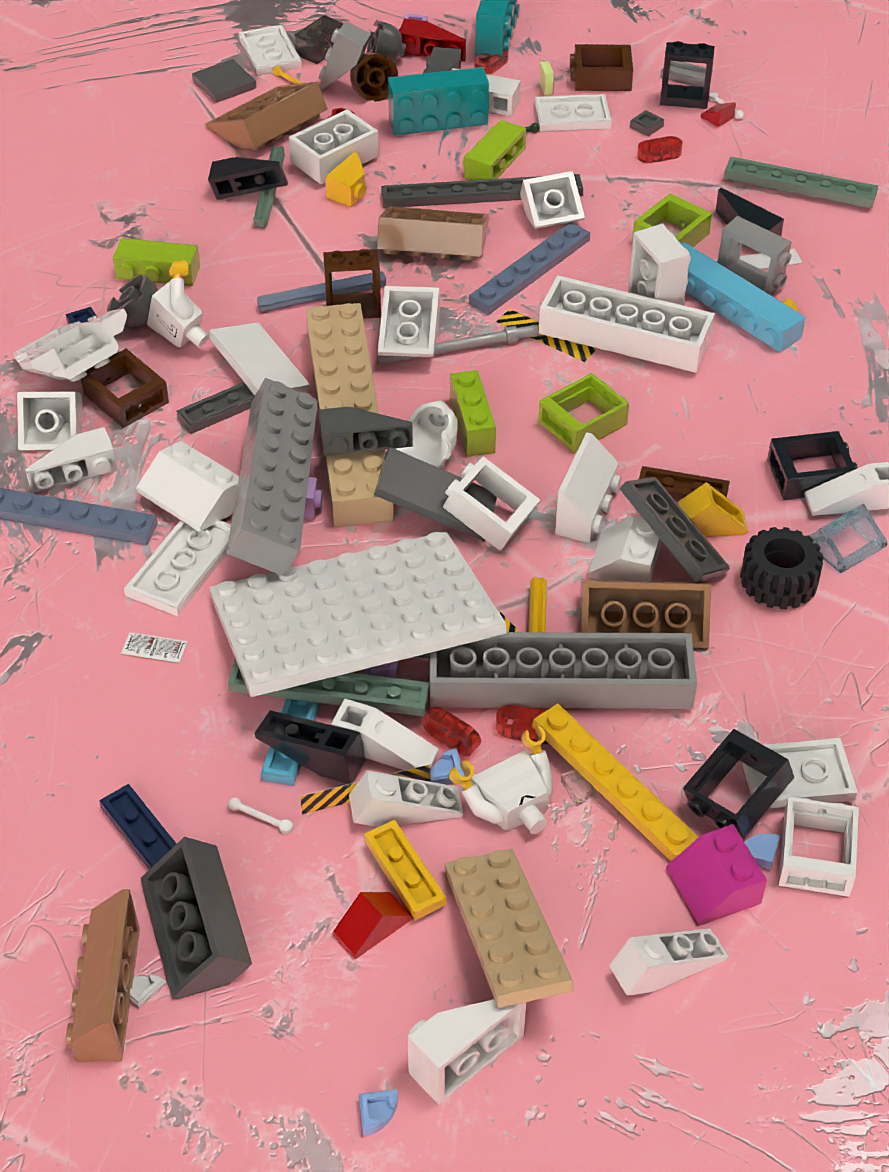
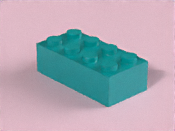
M517 0L480 1L476 13L475 57L502 60L505 51H509L510 40L513 38V29L516 28L517 18H519L520 4H517Z
M478 67L388 77L389 121L393 134L402 135L488 125L489 81L484 68Z

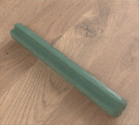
M273 146L269 161H278L282 166L285 157L284 147ZM277 188L260 191L253 218L255 227L265 228L268 225Z

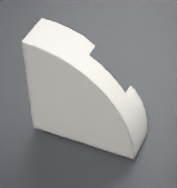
M150 974L149 977L134 976L133 986L130 989V1001L140 1009L167 985L166 981L154 974Z

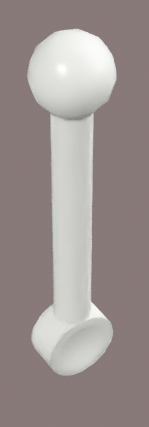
M712 92L709 94L710 101H716L719 104L726 103L719 98L718 93ZM735 109L736 119H742L744 112Z
M236 797L231 798L228 802L231 810H241L279 827V831L284 835H288L293 831V823L288 819L280 821L242 804L241 800Z

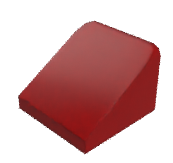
M736 103L716 104L701 113L700 117L719 127L734 118Z

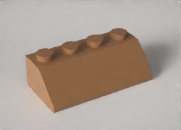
M581 579L580 631L581 633H692L693 648H709L711 584L706 582Z
M130 889L120 890L91 909L89 924H84L82 943L85 946L84 956H79L77 962V976L80 979L79 989H74L72 993V1011L75 1012L74 1023H68L66 1031L67 1046H72L77 1061L123 1060L130 1008V989L133 986L140 926Z

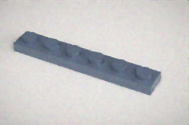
M572 222L568 223L469 295V304L490 315L589 242L590 232Z
M0 488V519L147 545L158 524L157 515Z

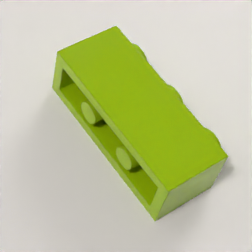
M500 120L494 127H491L473 149L465 154L463 158L464 178L470 180L498 179L526 149V128L504 120Z
M121 238L112 257L116 279L131 280L140 274L144 277L145 274L152 282L168 283L173 279L169 275L172 263L185 260L188 265V275L181 278L184 280V285L193 286L200 268L198 245Z
M478 370L450 373V402L458 420V428L467 457L495 453L496 426Z

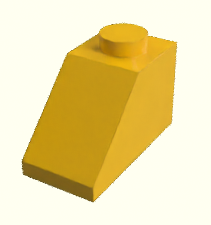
M353 152L325 177L326 197L349 207L354 206L366 195L367 189L365 173L359 155Z
M704 483L678 502L682 510L705 537L745 535L749 532L743 509L708 483Z

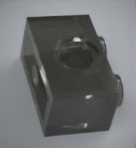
M323 15L294 35L295 50L299 57L315 64L323 61L329 47H333L334 43L331 42V37L335 29H340L343 23Z

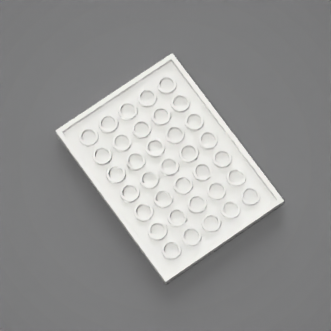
M447 531L432 532L427 536L416 539H403L398 543L386 546H373L368 550L356 553H343L339 557L331 559L313 560L309 564L290 567L285 576L275 572L254 574L246 579L224 581L216 586L209 587L211 599L250 697L507 634L506 622Z

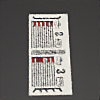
M130 632L121 654L180 663L188 641Z

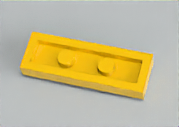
M395 820L364 833L365 844L414 920L446 906V896Z

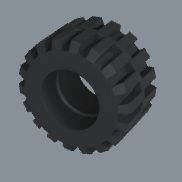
M772 527L769 531L763 529L758 532V536L753 535L750 538L749 543L745 547L740 574L742 587L746 588V593L749 597L754 596L755 601L759 604L762 602L766 603V607L773 608L778 606L780 609H787V606L792 608L800 607V603L806 604L810 601V597H814L818 588L824 557L823 553L820 552L821 548L818 543H813V538L809 535L804 536L802 535L803 532L799 530L791 531L787 527H783V529Z

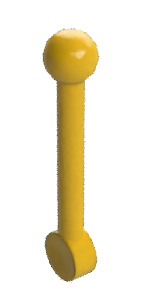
M279 66L272 69L275 76L280 75L294 84L302 83L283 72Z

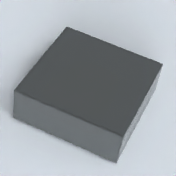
M647 110L630 120V128L648 137L664 127V119Z

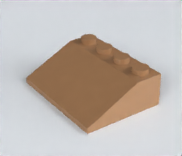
M318 82L282 85L253 98L205 123L207 129L240 149L258 151L266 147V142L270 140L273 142L283 138L286 131L292 132L302 128L303 122L319 119L321 117L320 113L328 110Z
M388 206L378 219L377 249H384L386 254H399V251H410L409 255L425 256V253H435L437 258H451V255H461L463 260H477V257H481L484 251L489 214Z

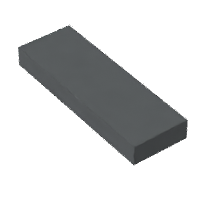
M242 382L176 410L177 418L190 434H193L250 409L255 395Z

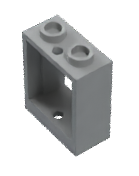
M736 216L723 228L717 262L759 289L772 295L786 283L787 275L785 273L792 257L790 253L792 242ZM742 244L771 257L768 273L739 259Z

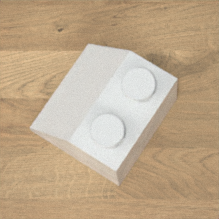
M573 171L523 180L520 196L525 215L534 229L585 219Z
M17 392L18 450H54L81 432L82 393Z
M636 516L603 530L587 578L596 580L651 581L662 540L643 518Z

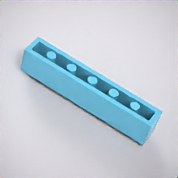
M681 243L691 256L687 276L688 284L685 291L687 294L780 353L802 338L805 316L687 243Z

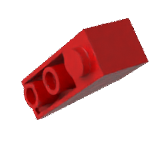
M404 18L399 29L402 35V43L406 44L404 54L427 57L431 56L433 47L461 49V61H466V39L428 21Z

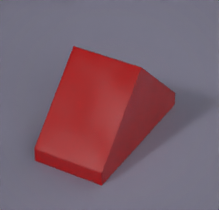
M360 892L333 930V936L356 960L411 921L412 915L390 892Z

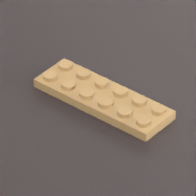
M496 850L489 854L462 857L455 861L445 862L447 879L498 1008L573 992V979L514 850Z

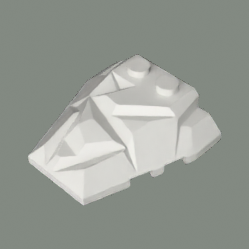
M124 309L112 310L98 318L96 316L90 317L88 319L89 322L80 323L78 321L56 328L12 354L23 370L49 376L57 380L70 379L71 382H75L87 375V369L93 366L96 369L110 362L108 357L117 353L119 346L114 336L123 331L127 313Z

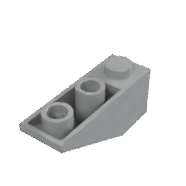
M346 21L340 29H335L331 37V42L334 43L333 47H329L324 59L327 61V66L324 65L318 77L322 80L320 84L321 91L358 64L361 56L365 53L371 33Z

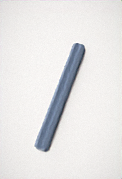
M380 271V287H384L386 285V276L383 271ZM372 273L332 281L333 295L351 294L372 289ZM325 283L257 297L258 308L261 312L326 299Z

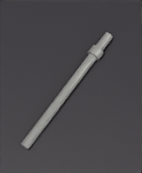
M531 325L520 328L511 326L505 327L504 331L436 343L434 355L505 341L507 344L515 343L521 338L539 335L538 326ZM377 354L379 365L420 358Z

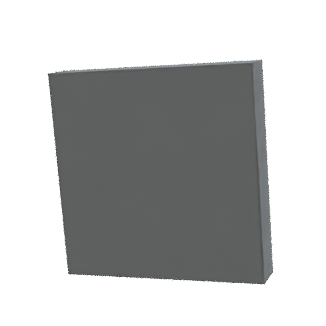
M234 59L192 73L193 81L214 102H219L256 88V80Z

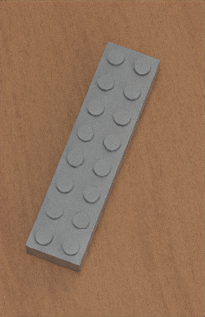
M265 378L251 402L227 554L285 576L300 552L318 399L313 398L307 393H301L289 388L281 382Z
M507 632V634L430 653V707L551 708L558 703L562 708L693 709L697 688L692 633Z

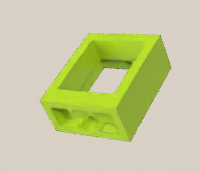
M669 193L634 221L633 234L636 231L659 225L666 220L684 229L675 236L680 244L685 242L694 247L710 234L712 213Z
M590 373L539 400L538 422L576 453L586 432L593 434L597 440H600L627 425L629 403L604 381ZM587 401H591L604 413L583 425L568 413Z

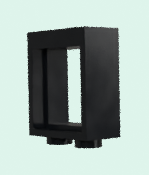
M681 41L666 43L660 105L707 109L715 46L705 43L687 44ZM680 61L707 64L704 87L668 84L670 62Z
M839 431L772 438L770 441L767 461L783 500L805 498V491L858 468L856 462L852 461L849 455V446L847 442H843ZM831 455L837 468L797 473L792 460Z
M733 729L686 783L683 790L688 800L687 806L693 813L699 817L706 815L714 820L719 828L734 824L740 836L745 838L795 777L789 760L786 757ZM741 761L767 776V778L735 814L711 800L708 796L736 763Z

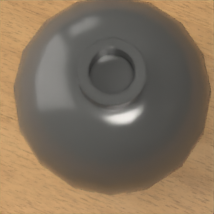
M376 20L373 26H377L375 32H370L371 36L367 44L366 53L379 52L389 57L396 64L399 57L403 58L406 44L402 43V35L392 24Z
M140 274L119 289L122 293L119 299L116 300L113 297L107 306V312L124 309L127 313L124 327L130 329L147 325L152 295L158 291L155 284L145 274L144 277Z

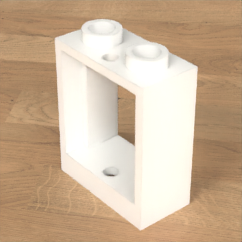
M483 456L475 465L471 462L467 465L460 475L462 478L460 482L455 479L448 487L445 494L449 497L443 508L501 551L527 520L540 499ZM474 480L515 510L507 522L503 521L465 492Z
M788 797L783 818L778 886L850 897L856 878L859 807L848 806L843 803L815 801L804 797ZM794 825L844 833L843 863L793 856Z

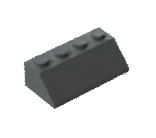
M184 836L141 877L171 996L174 999H181L229 985L252 965L218 847Z

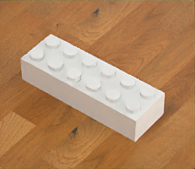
M557 275L540 307L539 334L697 373L711 340L715 313Z

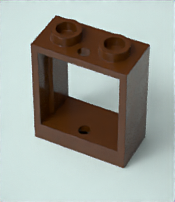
M575 44L574 54H570V81H575V91H632L633 62L631 45Z
M378 249L323 252L326 306L360 303L363 319L381 318ZM372 270V293L333 295L331 272Z
M127 348L110 356V362L96 369L94 366L87 369V375L81 378L84 395L122 428L169 403L166 381ZM128 373L142 384V386L120 398L116 397L105 387Z

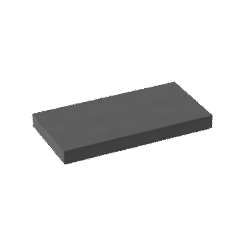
M392 447L388 448L375 488V496L485 542L484 538L443 508L449 497L445 494L446 490L455 479L460 482L462 480L461 477ZM472 482L465 492L494 513L497 496L485 487Z
M656 477L626 481L619 488L696 583L723 576L730 569L726 561Z

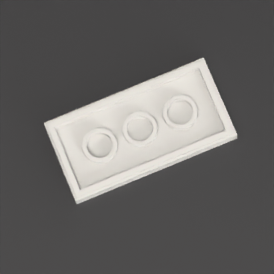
M258 322L209 330L211 342L254 395H256L265 378L281 382L285 386L301 393H309V382Z
M180 520L125 586V596L179 616L227 555L231 524L218 520L214 525L199 532Z

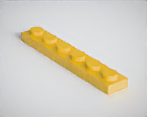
M558 703L534 718L532 728L535 730L537 726L542 727L546 735L545 740L670 861L675 859L699 838Z

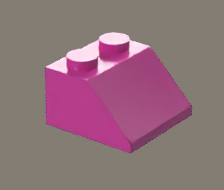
M734 824L701 835L666 866L668 875L697 926L762 903L767 879Z

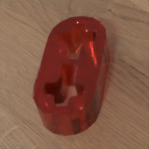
M504 51L503 55L496 54L495 56L481 53L474 60V68L483 67L486 74L492 75L508 63L509 51Z
M675 136L641 141L638 144L637 158L643 163H655L679 158L682 154L683 142Z
M516 705L503 706L496 713V730L502 737L522 741L523 732L528 730L529 738L533 742H537L538 736L532 728L533 720L545 711ZM509 719L515 720L512 724H506ZM544 740V742H543L542 744H549V743H548L546 740Z
M433 707L422 718V725L429 735L451 749L457 748L458 753L462 756H470L482 743L479 733L472 726L441 707Z

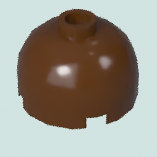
M379 52L364 53L358 64L350 70L352 88L360 97L369 101L374 100V102L388 98V77L398 76L395 63L389 57Z

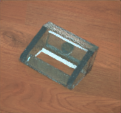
M864 503L809 535L813 538V543H818L823 559L839 573H843L885 548L888 544ZM852 526L870 542L843 558L831 537Z

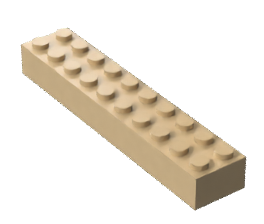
M347 303L343 305L306 308L307 333L316 399H318V414L319 409L348 406L379 414L361 304ZM385 449L324 456L334 527L394 521L393 503L374 495L386 454Z

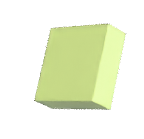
M548 61L540 62L539 83L544 95H552L554 90V72Z

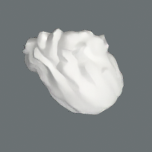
M438 400L422 404L411 415L409 421L413 425V447L394 449L443 469L445 468L444 463L455 449L458 420L448 405Z

